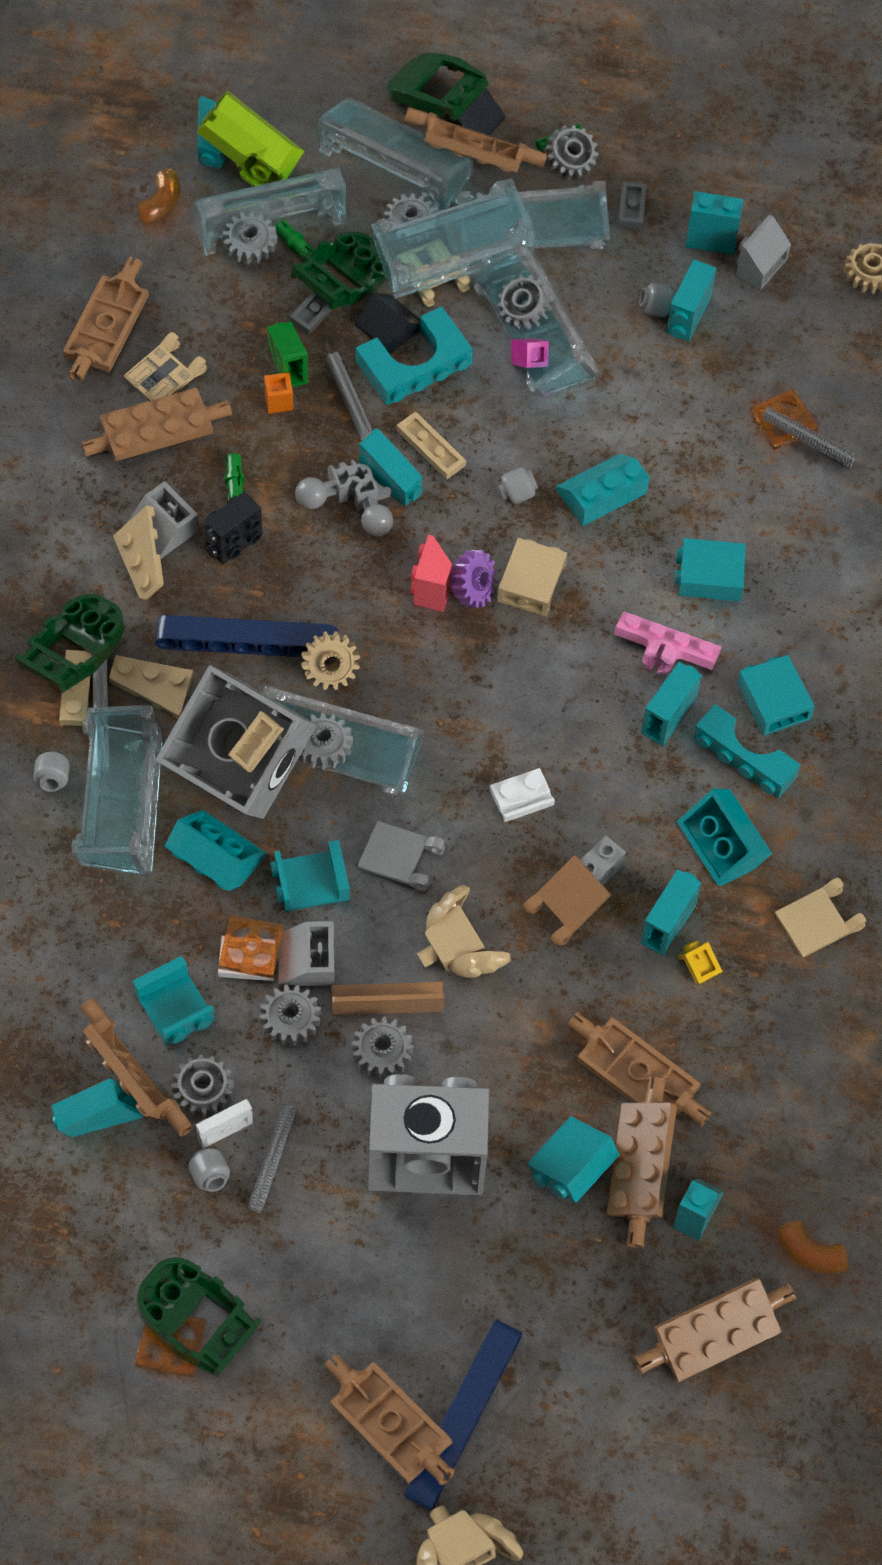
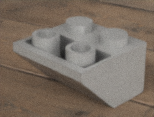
M769 214L763 222L759 221L753 230V234L749 238L745 237L739 246V250H741L740 256L736 262L738 265L736 276L760 291L788 260L791 243L772 215Z
M165 481L143 497L128 520L129 522L146 505L154 507L155 516L152 517L153 528L157 529L158 539L155 540L156 554L160 555V559L199 531L198 514Z
M334 921L304 922L278 934L279 987H284V985H334Z

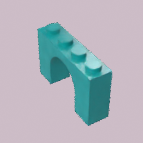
M439 307L420 317V332L435 352L434 356L424 364L408 366L395 361L378 338L356 347L355 362L385 405L399 402L405 396L415 391H422L428 385L436 381H442L448 375L458 370H465L472 364L473 348L443 307Z

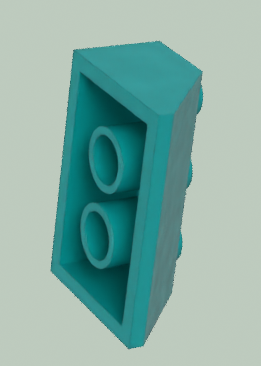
M618 454L555 486V489L581 525L584 526L647 494L650 476L636 458Z
M713 788L677 821L718 886H723L753 871L772 854L730 789Z
M200 810L178 819L164 846L172 851L174 857L185 860L193 866L196 872L207 875L215 881L218 887L228 891L242 886L267 855V852L205 810Z

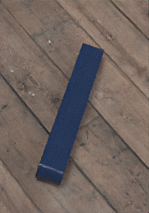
M163 615L157 620L155 644L157 647L166 650L302 657V652L308 651L306 643L312 644L315 641L313 636L322 637L325 631L328 635H333L335 631L339 633L337 627L329 624Z
M497 1319L490 1328L439 1426L452 1440V1443L439 1457L453 1470L523 1334L522 1331ZM425 1468L410 1482L404 1498L432 1511L447 1482L443 1485L439 1484L438 1480ZM444 1474V1478L448 1481L449 1478Z

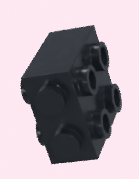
M245 491L238 496L230 498L225 506L218 511H212L204 520L205 549L212 558H217L222 564L238 557L243 549L249 545L256 544L262 536V509Z

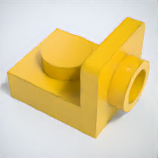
M694 940L682 947L684 951L677 954L679 960L684 959L695 984H701L723 972L709 942L698 943V940Z

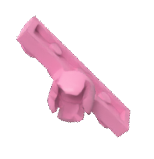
M625 611L621 615L614 631L616 636L647 647L642 662L650 672L653 671L655 665L659 666L656 673L658 675L669 672L677 659H683L713 670L722 648L709 641Z

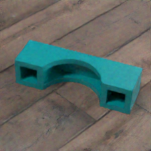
M715 704L697 723L693 738L696 739L701 747L708 748L717 754L722 762L735 767L744 778L751 779L760 785L765 793L772 794L779 799L798 777L801 764L780 749L769 754H757L745 749L735 736L736 718Z

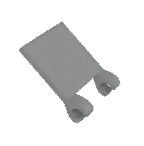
M377 821L357 868L407 884L418 891L426 892L429 887L428 876L413 872L424 849L438 856L443 854L445 850L444 840L439 837H427Z

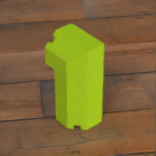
M227 90L217 100L214 108L210 109L199 125L197 133L233 160L237 168L241 166V178L251 186L261 191L264 188H270L269 192L275 193L283 186L303 155L304 150Z

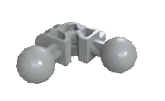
M351 460L350 466L341 462L338 465V469L330 465L328 466L330 481L322 482V480L315 477H308L301 480L296 487V500L301 507L306 509L321 507L327 497L336 495L339 503L347 502L351 495L355 496L354 505L356 510H365L361 517L362 528L369 535L374 537L383 536L393 526L392 512L388 507L378 504V500L391 496V489L378 484L372 476L371 469L365 464H356L354 460Z

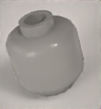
M651 283L648 287L643 288L639 305L647 315L666 318L669 315L670 305L675 296L674 290L670 286Z
M518 467L504 473L501 478L503 484L498 486L504 500L509 498L513 504H519L535 496V489L538 488L531 470H526L524 467Z
M45 752L39 755L34 765L33 779L35 784L47 792H55L64 788L69 778L70 764L68 759L58 752Z
M201 1149L194 1154L189 1162V1172L195 1184L201 1190L209 1192L218 1191L226 1185L230 1177V1169L219 1150Z

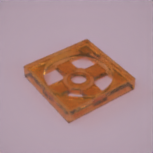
M794 389L754 405L749 409L750 415L773 450L795 442L800 437L797 439V436L794 437L791 434L783 437L775 436L771 429L776 428L775 424L772 425V422L769 424V421L766 422L762 418L768 406L772 407V409L774 408V412L777 410V413L785 414L788 418H791V421L792 419L804 416L805 428L808 427V430L810 428L811 431L813 430V433L818 432L819 426ZM782 404H789L794 406L795 408L790 410L788 408H784Z
M230 915L219 960V969L273 979L285 925ZM250 927L249 934L243 938L233 936L238 930ZM261 928L273 937L274 944L262 942L260 938ZM255 942L257 948L255 950H248L246 947L247 943ZM229 948L242 950L244 953L242 963L232 961L228 954ZM259 953L272 955L271 960L262 967L253 965L255 956Z
M188 1316L184 1323L194 1332L195 1340L182 1338L179 1334L180 1327L173 1337L190 1351L194 1350L199 1353L206 1319ZM144 1324L135 1367L193 1378L196 1366L189 1362L180 1366L171 1365L174 1353L153 1332H150V1329ZM146 1344L160 1346L162 1350L160 1362L152 1361L149 1358L145 1349Z

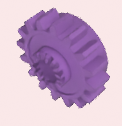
M482 550L464 551V556L459 555L452 567L450 575L452 591L455 598L460 600V604L466 605V607H484L485 602L491 601L490 594H495L496 592L493 584L498 583L494 579L497 570L492 568L495 561L489 560V553H484Z

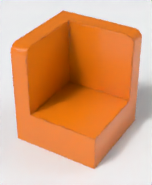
M289 372L265 375L264 388L268 414L292 411L293 390Z

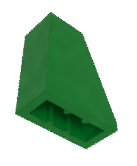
M292 322L276 323L268 326L267 342L278 374L289 372L292 387L308 384L307 352Z

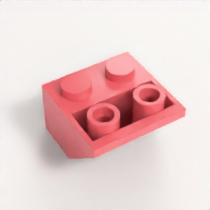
M428 535L426 543H421L417 556V559H419L418 566L414 565L412 569L410 594H414L413 605L444 612L451 587L452 563L434 536Z

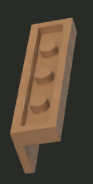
M443 982L331 985L332 1015L444 1012Z

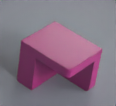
M535 338L512 339L511 364L525 368L548 367L549 341Z

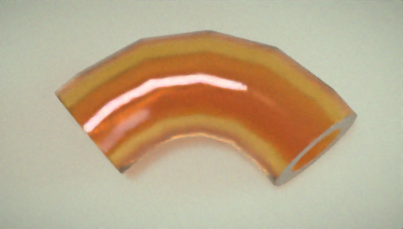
M164 169L157 173L154 178L156 184L155 194L150 198L137 202L143 226L163 219L176 207L181 189L180 179L175 170Z
M792 1221L777 1228L776 1233L785 1252L802 1268L819 1274L842 1273L849 1270L847 1252L842 1243L823 1245L815 1242L809 1237L802 1221Z

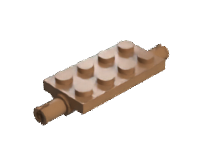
M408 107L404 121L423 127L424 131H426L424 141L434 148L441 149L443 147L451 150L457 156L463 157L467 155L473 157L475 161L481 164L491 163L497 165L500 170L505 172H517L522 161L543 168L546 161L547 153L529 148L525 144L519 143V145H515L438 119L436 114H428Z
M128 257L121 273L112 278L104 275L100 278L63 350L64 358L75 361L68 373L70 379L75 381L77 376H79L77 382H83L90 366L110 373L149 297V291L139 287L134 280L142 267V262L139 259L135 258L132 263L133 257Z
M193 388L100 415V421L104 430L103 436L81 441L82 449L85 452V457L108 451V453H113L115 461H119L213 434L211 421L232 416L231 407L228 405V400L206 406L202 402L198 389Z
M91 998L84 1002L80 1008L91 1021L82 1030L88 1038L86 1043L94 1052L101 1054L104 1058L102 1063L110 1073L118 1076L121 1080L119 1085L122 1090L135 1098L137 1101L135 1106L139 1112L145 1117L150 1116L157 1120L168 1121L179 1136L189 1133L193 1125L181 1111L176 1100L166 1098L117 1036L114 1032L116 1023L113 1019L107 1016L95 999Z
M576 1012L574 1014L575 1018L572 1017L567 1026L584 1037L587 1043L583 1051L577 1056V1061L630 1102L643 1103L646 1101L649 1077H652L653 1080L654 1077L663 1078L666 1080L662 1103H673L677 1106L676 1115L683 1112L699 1124L700 1127L705 1124L704 1121H708L712 1112L693 1099V1095L700 1088L701 1083L616 1019L611 1017L603 1026L594 1025L581 1015L580 1012Z
M652 1077L648 1078L646 1101L643 1103H622L616 1141V1148L620 1155L613 1163L607 1214L612 1217L627 1218L629 1227L625 1245L632 1248H637L638 1246L639 1248H644L646 1223H649L652 1217L662 1218L677 1106L673 1103H662L666 1080L654 1077V1080Z
M754 1278L654 1326L658 1343H656L655 1348L633 1357L634 1362L638 1363L636 1365L638 1371L644 1374L660 1364H668L675 1380L680 1382L781 1333L774 1315V1309L796 1300L795 1294L791 1295V1292H793L792 1287L789 1283H786L766 1294L761 1280Z
M335 1354L331 1358L337 1366L328 1360L325 1364V1369L340 1382L341 1387L339 1394L330 1401L333 1408L408 1484L425 1468L438 1480L439 1484L443 1485L448 1482L444 1478V1474L451 1479L454 1475V1470L439 1455L452 1443L450 1437L374 1362L365 1370L358 1371L352 1369L340 1355Z

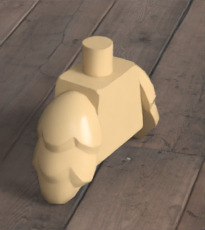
M465 885L456 887L452 891L445 893L441 900L431 907L427 916L425 936L430 946L417 953L424 967L439 960L445 971H451L465 978H478L481 974L494 973L497 969L510 962V954L507 952L486 951L485 946L463 912L462 905L469 894L470 887Z
M442 1505L430 1513L435 1526L427 1531L428 1539L422 1543L419 1549L416 1565H483L496 1557L495 1551L504 1557L520 1561L524 1552L516 1541L515 1535L504 1528L498 1519L485 1514L474 1513L469 1516L466 1511H460L451 1516L447 1508Z

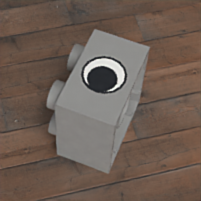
M209 665L155 760L244 814L264 819L317 724L230 673ZM262 711L284 729L254 770L248 772L228 754L259 712Z
M401 1074L386 1077L384 1084H372L368 1191L483 1195L488 1150L489 1089L477 1088L476 1081L466 1077L447 1078L443 1080L442 1087L419 1086L417 1078Z

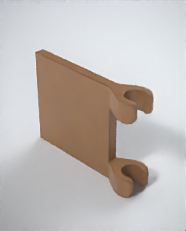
M574 855L535 895L523 904V908L527 913L536 914L546 903L564 924V926L551 935V940L554 944L562 946L568 942L572 934L611 894L583 862Z

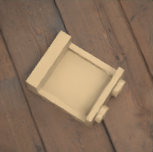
M518 538L498 588L497 602L547 617L551 598L561 572L566 566L567 552L557 547L537 544V542L530 539Z

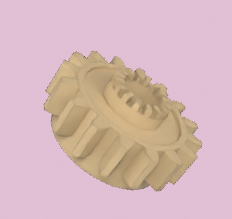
M860 244L857 250H851L850 256L847 255L844 273L848 274L847 281H854L853 288L861 286L863 293L866 289H870L872 294H875L876 289L882 292L881 244Z
M325 631L322 637L313 636L315 641L312 644L307 642L306 647L308 651L301 654L303 659L306 660L301 665L304 670H307L305 672L307 679L313 678L312 683L314 686L319 685L321 682L324 690H327L329 684H332L333 688L338 690V683L340 682L347 686L346 678L354 679L356 676L352 670L360 668L359 664L355 661L360 659V655L358 652H353L356 649L354 642L349 643V638L346 635L340 638L337 631L333 635H328ZM330 656L337 657L333 664H325V660Z

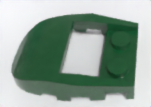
M424 53L410 60L391 78L387 84L389 98L400 106L406 104L413 109L436 114L437 117L445 113L450 115L451 120L455 121L489 84L483 72L458 57L441 53ZM441 66H446L448 70L453 72L460 71L464 73V76L441 100L418 91Z
M350 231L337 235L335 240L329 243L326 240L320 242L317 249L313 252L309 251L304 255L303 262L300 265L296 263L292 265L290 277L293 279L297 277L329 303V309L333 310L358 303L376 290L389 276L394 264V258L390 251L373 237L365 233ZM329 263L359 289H350L322 265Z
M84 594L77 596L62 606V612L55 618L49 616L42 623L44 628L37 636L33 634L27 643L30 648L23 656L16 655L15 659L19 667L27 669L56 686L62 693L95 673L112 653L120 641L124 630L121 609L115 603L100 595ZM63 637L93 654V656L85 663L80 662L75 665L49 650V648Z
M180 1257L164 1259L151 1270L138 1289L137 1309L139 1316L155 1336L177 1357L218 1378L259 1326L261 1320L257 1317L254 1321L242 1309L245 1303L237 1295L234 1297L223 1286L225 1283L217 1276L214 1278L201 1271L200 1266ZM206 1296L229 1313V1316L201 1351L197 1353L194 1350L190 1351L176 1340L173 1335Z

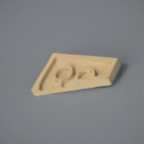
M148 505L113 535L140 599L145 600L164 585L160 555L156 554L155 540L158 539L157 529L153 528L152 517L155 516L154 507Z
M116 655L110 672L109 682L135 697H142L151 702L152 706L159 710L162 708L171 713L172 717L179 719L185 707L193 678V670Z

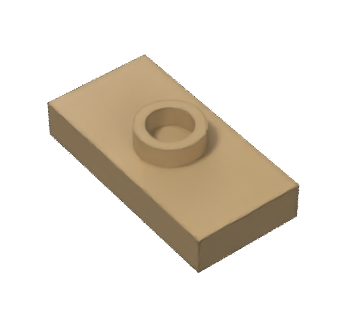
M260 711L228 756L245 770L252 772L284 728L265 712Z

